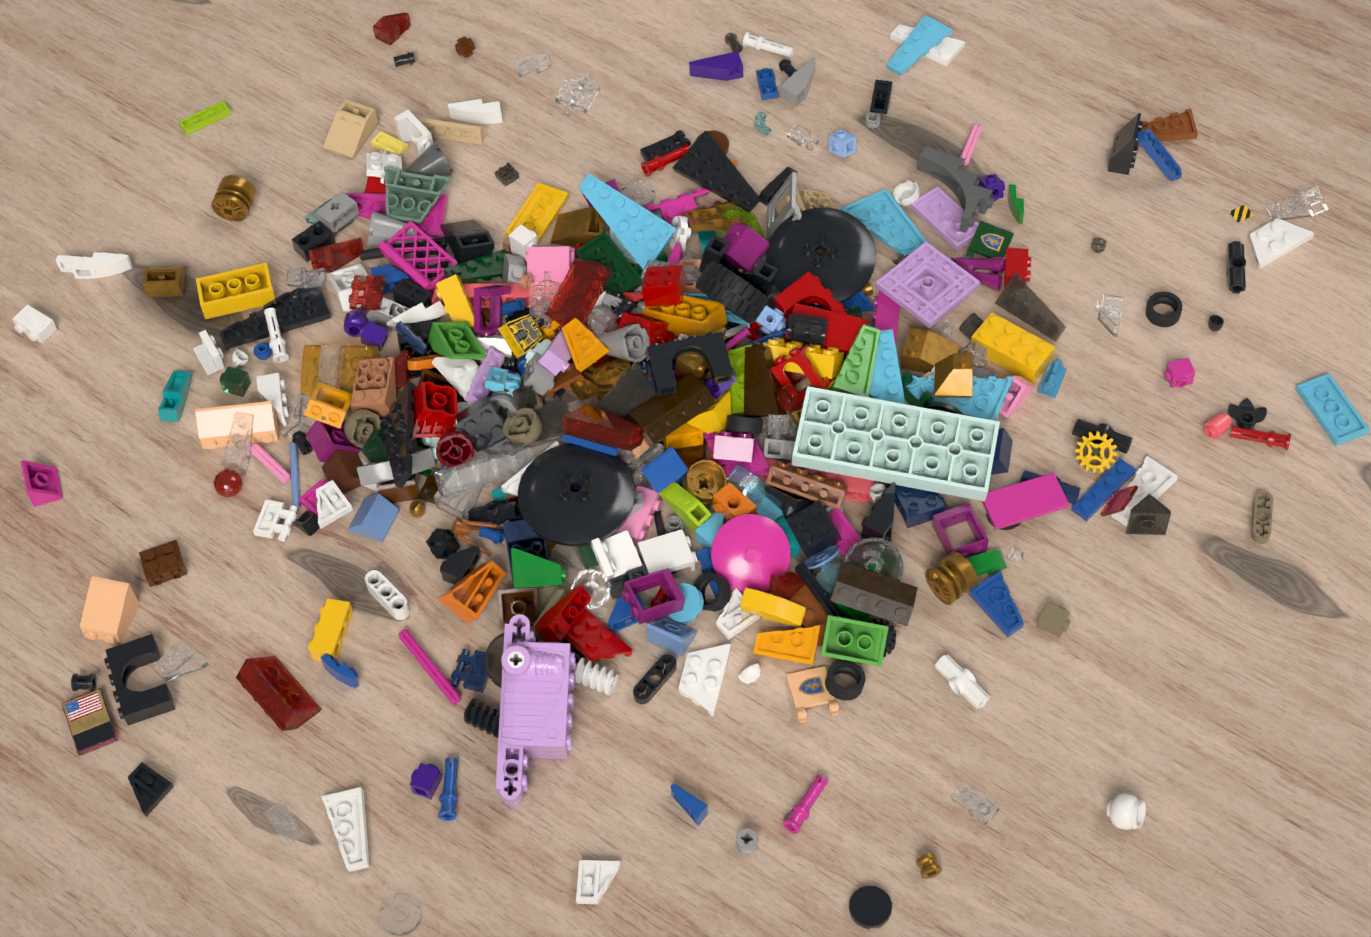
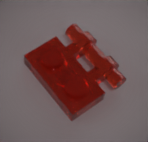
M355 275L354 280L351 282L352 293L348 299L350 303L349 308L355 310L357 305H361L363 311L381 310L386 280L384 275L366 276L365 282H361L360 275ZM359 291H364L363 296H359Z

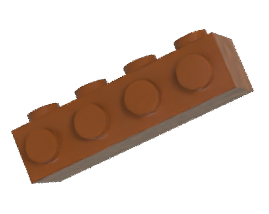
M784 461L774 462L771 465L765 483L816 502L820 500L822 504L836 509L841 508L848 489L841 481L833 480L832 482L826 480L824 475L817 473L815 475L809 474L806 469L789 467V464Z

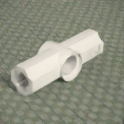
M943 655L935 664V668L948 680L951 689L958 695L962 694L976 709L982 708L990 699V696L976 683L974 675L968 669H962L949 655Z

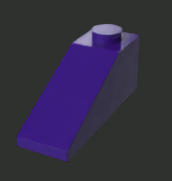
M737 51L689 62V74L693 77L729 81L743 78V64Z

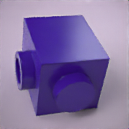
M368 321L367 325H363L359 332L361 343L381 352L389 337V330Z
M420 763L418 769H415L411 776L410 786L412 792L432 800L442 780L440 769L433 764L426 765Z

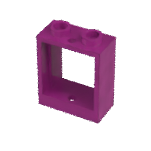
M969 503L933 515L932 527L947 555L951 552H958L967 558L987 551L989 540ZM967 521L977 541L954 549L944 528Z
M668 568L626 581L622 591L623 600L628 602L631 615L637 619L639 624L682 611L685 598ZM661 586L669 602L643 610L635 594Z

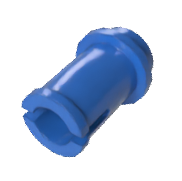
M481 527L479 530L480 537L489 539L494 544H501L504 541L505 534L500 529L495 530L490 527Z

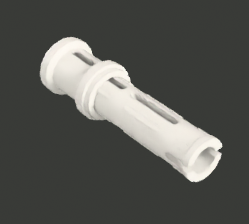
M746 32L743 39V47H753L757 51L766 50L792 58L794 53L793 47L765 40L763 36L757 37L751 35L750 32Z
M275 308L265 309L264 314L271 339L269 346L273 351L272 360L274 363L285 362L289 359V356L285 351V340L281 338Z

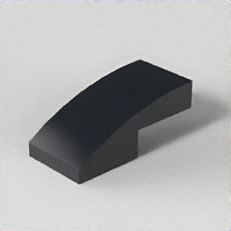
M645 565L628 570L623 575L605 581L612 600L622 596L626 581L648 575Z

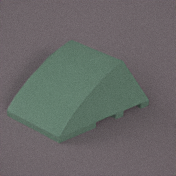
M384 166L387 216L400 221H412L413 223L422 224L450 182L451 177L440 175L431 177L402 172L400 168Z

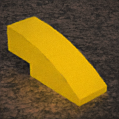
M745 588L740 603V608L744 613L761 616L763 620L801 627L806 612L805 607L794 602L749 588Z

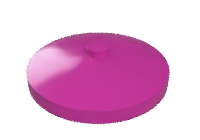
M756 514L740 515L727 521L716 533L711 546V562L715 573L725 577L731 589L737 588L742 593H744L745 588L763 592L775 586L785 575L790 562V545L784 531L771 519Z

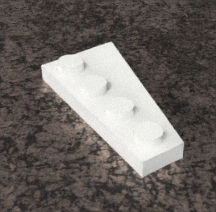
M1146 456L1142 467L1138 469L1135 478L1128 485L1127 491L1121 496L1113 509L1111 517L1124 526H1129L1177 481L1178 475Z
M359 787L321 796L333 826L334 835L339 843V849L346 869L351 872L370 867L364 790Z

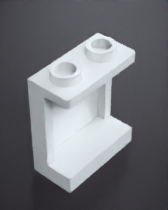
M409 110L394 117L398 139L405 143L412 140L416 145L418 157L433 144L431 133Z
M682 529L638 542L639 555L648 574L667 568L670 572L690 567L691 571L695 570L697 557L694 551L691 552L689 536H685Z

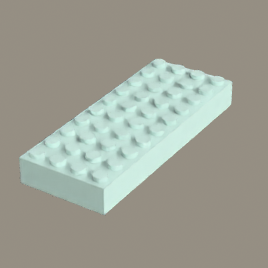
M807 386L792 455V465L889 484L894 482L896 483L895 485L985 501L1000 422Z

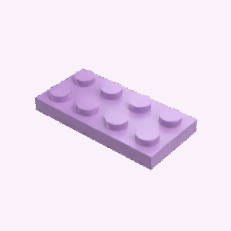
M938 186L910 204V208L956 251L972 241L979 223L975 221L973 227H969L966 233L959 231L963 210Z

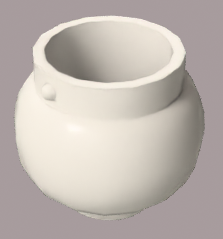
M1123 793L1117 795L1114 800L1109 801L1107 816L1110 817L1115 827L1122 830L1139 829L1143 825L1146 814V804L1143 800L1139 801L1137 797Z

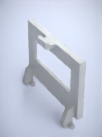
M796 172L790 174L767 205V241H770L775 230L792 213H794L793 221L796 219L800 220L802 217L800 208L796 204ZM790 194V201L774 220L776 206L785 195L789 196Z

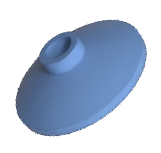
M836 545L830 546L808 558L804 564L808 569L819 567L822 570L826 569L832 564L830 561L838 554L839 547Z

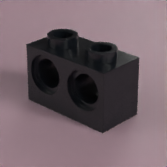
M320 220L291 239L294 250L307 263L335 244L333 232Z

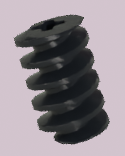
M473 698L464 711L465 723L472 724L473 727H478L479 730L486 731L487 734H492L493 737L498 738L500 713L496 716L497 709L495 708L490 713L489 705L483 709V702H479L476 706L477 701Z

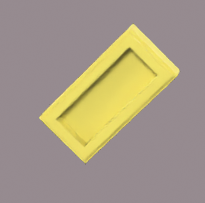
M382 131L371 141L372 147L379 150L383 149V152L385 149L387 154L393 153L402 156L409 149L407 143Z

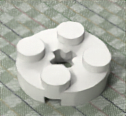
M675 216L671 225L677 231L669 241V247L673 250L675 244L679 242L682 252H684L686 240L691 236V228L688 227L687 217Z

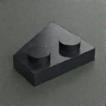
M143 762L128 776L141 810L146 817L174 787L170 781Z

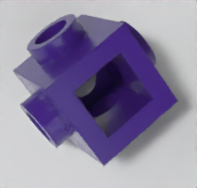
M996 174L978 177L980 187L993 191L992 198H994V201L1004 197V181Z

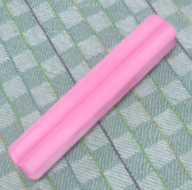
M974 124L971 128L960 156L964 158V166H967L981 133V125Z
M259 444L251 446V453L279 480L285 484L291 480V475Z

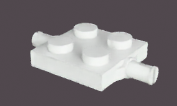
M381 149L380 153H366V176L379 177L382 184L385 181L384 166L400 168L402 170L400 155L387 154L385 149L384 152Z

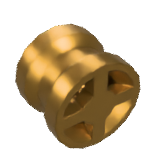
M935 853L922 855L916 860L917 866L921 868L920 874L923 879L935 877L942 872L941 866L936 862L937 856Z

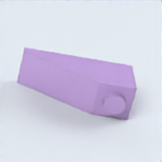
M562 330L553 339L538 361L555 376L560 371L564 372L570 365L568 361L571 358V353Z

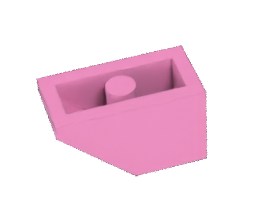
M1011 376L1014 377V381L1000 411L1007 418L1026 402L1035 385L1022 376Z

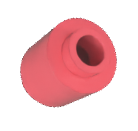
M1226 413L1216 414L1203 425L1205 435L1209 438L1217 439L1230 428L1232 424L1231 418Z

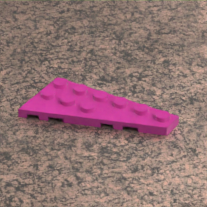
M345 193L357 202L359 210L357 216L371 219L372 212L387 216L386 194ZM440 195L422 224L414 223L427 236L442 238L443 232L440 225L444 224L447 195Z

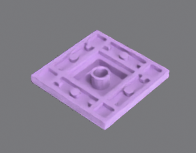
M925 242L876 282L875 287L930 328L979 288L980 281L928 242Z

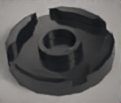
M876 886L859 888L852 894L849 900L851 919L865 929L882 927L888 922L892 913V902L889 895L883 889Z

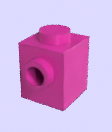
M1189 358L1167 362L1164 379L1166 382H1169L1171 388L1193 384L1195 370Z

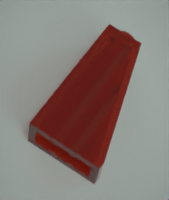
M585 404L564 416L562 434L632 451L642 444L644 427Z

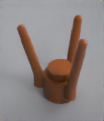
M456 518L452 526V533L456 534V539L462 540L470 546H478L465 538L464 535L468 536L470 530L479 531L481 527L497 528V524ZM479 546L481 553L491 557V553Z

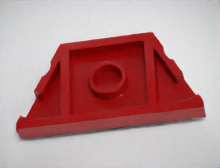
M586 608L564 636L570 644L590 661L613 659L615 655L625 654L626 657H629L633 651L632 648Z

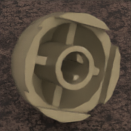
M531 408L519 409L514 412L515 416L512 418L509 416L503 424V433L509 441L521 447L533 444L542 433L541 420Z
M355 410L347 417L344 423L345 435L355 446L360 448L369 447L371 445L369 442L374 438L377 441L382 433L380 427L381 420L377 414L370 410Z

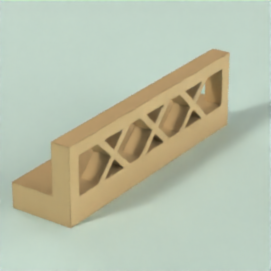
M416 117L431 133L432 137L482 145L487 134L486 127Z

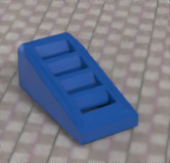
M672 784L670 786L671 796L697 825H700L708 815L707 804L676 784Z

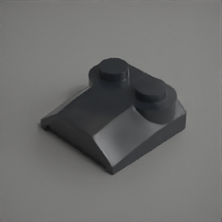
M765 485L766 496L779 505L780 509L783 510L782 513L790 517L814 503L811 499L771 485Z

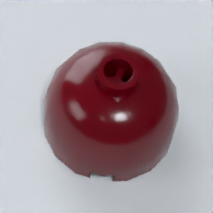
M452 430L447 431L440 437L437 442L436 455L438 461L443 466L452 467V469L457 470L465 468L471 463L475 448L468 434L463 431Z

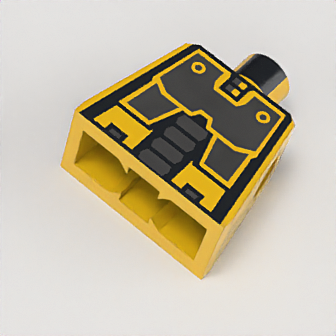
M526 315L506 323L498 328L515 357L519 358L526 354L543 337L540 329L544 327V322L541 318L533 320L531 315Z

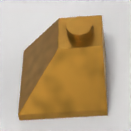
M953 353L935 363L934 398H972L973 353Z

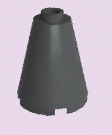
M436 142L404 170L408 173L431 177L434 175L446 176L454 172Z

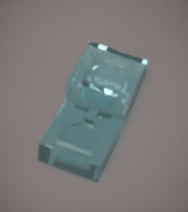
M736 465L728 476L727 483L730 482L736 488L742 490L747 498L760 504L766 496L764 490L766 484L748 470Z

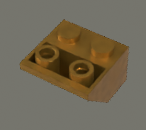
M164 266L145 269L142 285L147 297L183 296L187 266Z

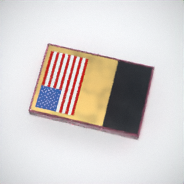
M101 688L61 703L79 756L119 741Z

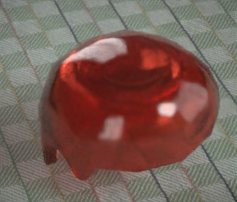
M787 384L778 389L777 403L782 410L794 413L803 408L802 403L804 399L800 397L799 392L794 386Z
M232 469L221 470L214 479L215 491L218 495L226 498L237 495L243 486L240 474Z

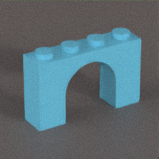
M752 484L740 491L757 506V515L767 517L774 522L784 517L782 510ZM714 512L710 519L695 530L696 542L704 549H711L716 533L727 522L726 517Z

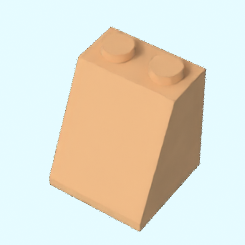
M92 576L80 623V628L86 638L91 640L100 639L111 644L114 642L122 644L139 605L130 584Z

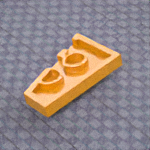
M576 317L561 328L576 369L580 372L610 351Z
M821 625L810 628H795L794 630L757 633L753 654L813 666Z

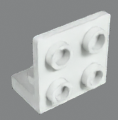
M627 530L601 541L599 538L591 541V547L606 581L623 575L628 570L642 566Z

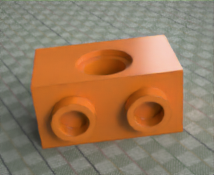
M730 482L713 495L714 510L718 514L725 516L727 521L740 515H757V506Z

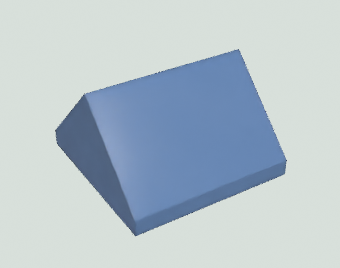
M379 493L366 497L348 527V531L383 542L399 513V509Z
M665 616L647 623L646 627L649 642L680 656L685 655L697 634V630Z

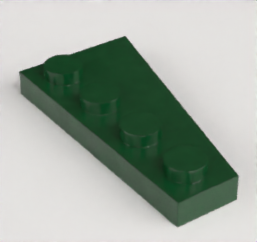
M502 249L444 268L443 274L446 278L455 274L458 275L462 284L474 283L477 279L490 281L493 277H501L502 279L504 254L508 253Z

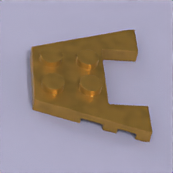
M717 201L714 202L712 207L705 208V206H701L684 212L685 217L688 218V226L694 232L727 230L735 222L747 226L744 216L727 219L723 217L722 211L737 209L736 205L729 201L724 203Z

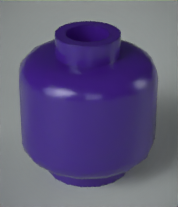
M360 310L349 311L344 318L343 328L348 335L359 337V332L363 325H367L368 318Z

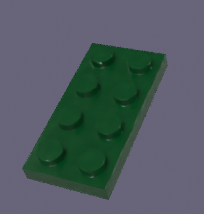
M605 231L575 251L576 255L605 291L614 292L616 290L622 293H631L642 286V277Z

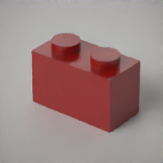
M1007 247L1003 287L1026 288V281L1030 282L1031 271H1027L1028 267L1031 268L1032 257L1028 256L1029 249Z

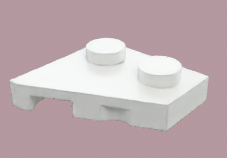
M333 480L316 489L320 529L353 511L351 504Z
M579 860L576 903L599 904L621 867L620 861Z

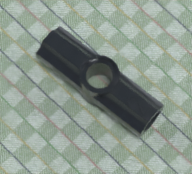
M1233 241L1228 243L1227 275L1229 290L1232 293L1239 294L1246 289V259L1244 244L1240 241Z
M1081 419L1076 421L1072 435L1080 438L1082 436L1089 438L1090 432L1093 436H1096L1098 431L1101 437L1106 433L1107 440L1113 439L1111 445L1117 446L1115 450L1125 454L1128 453L1133 438L1115 432L1111 426L1104 423L1095 425ZM1093 440L1092 442L1094 444H1101L1103 441Z
M493 500L485 506L470 508L468 511L469 521L497 524V526L503 524L506 520L522 518L518 502L516 501L500 504L498 500Z

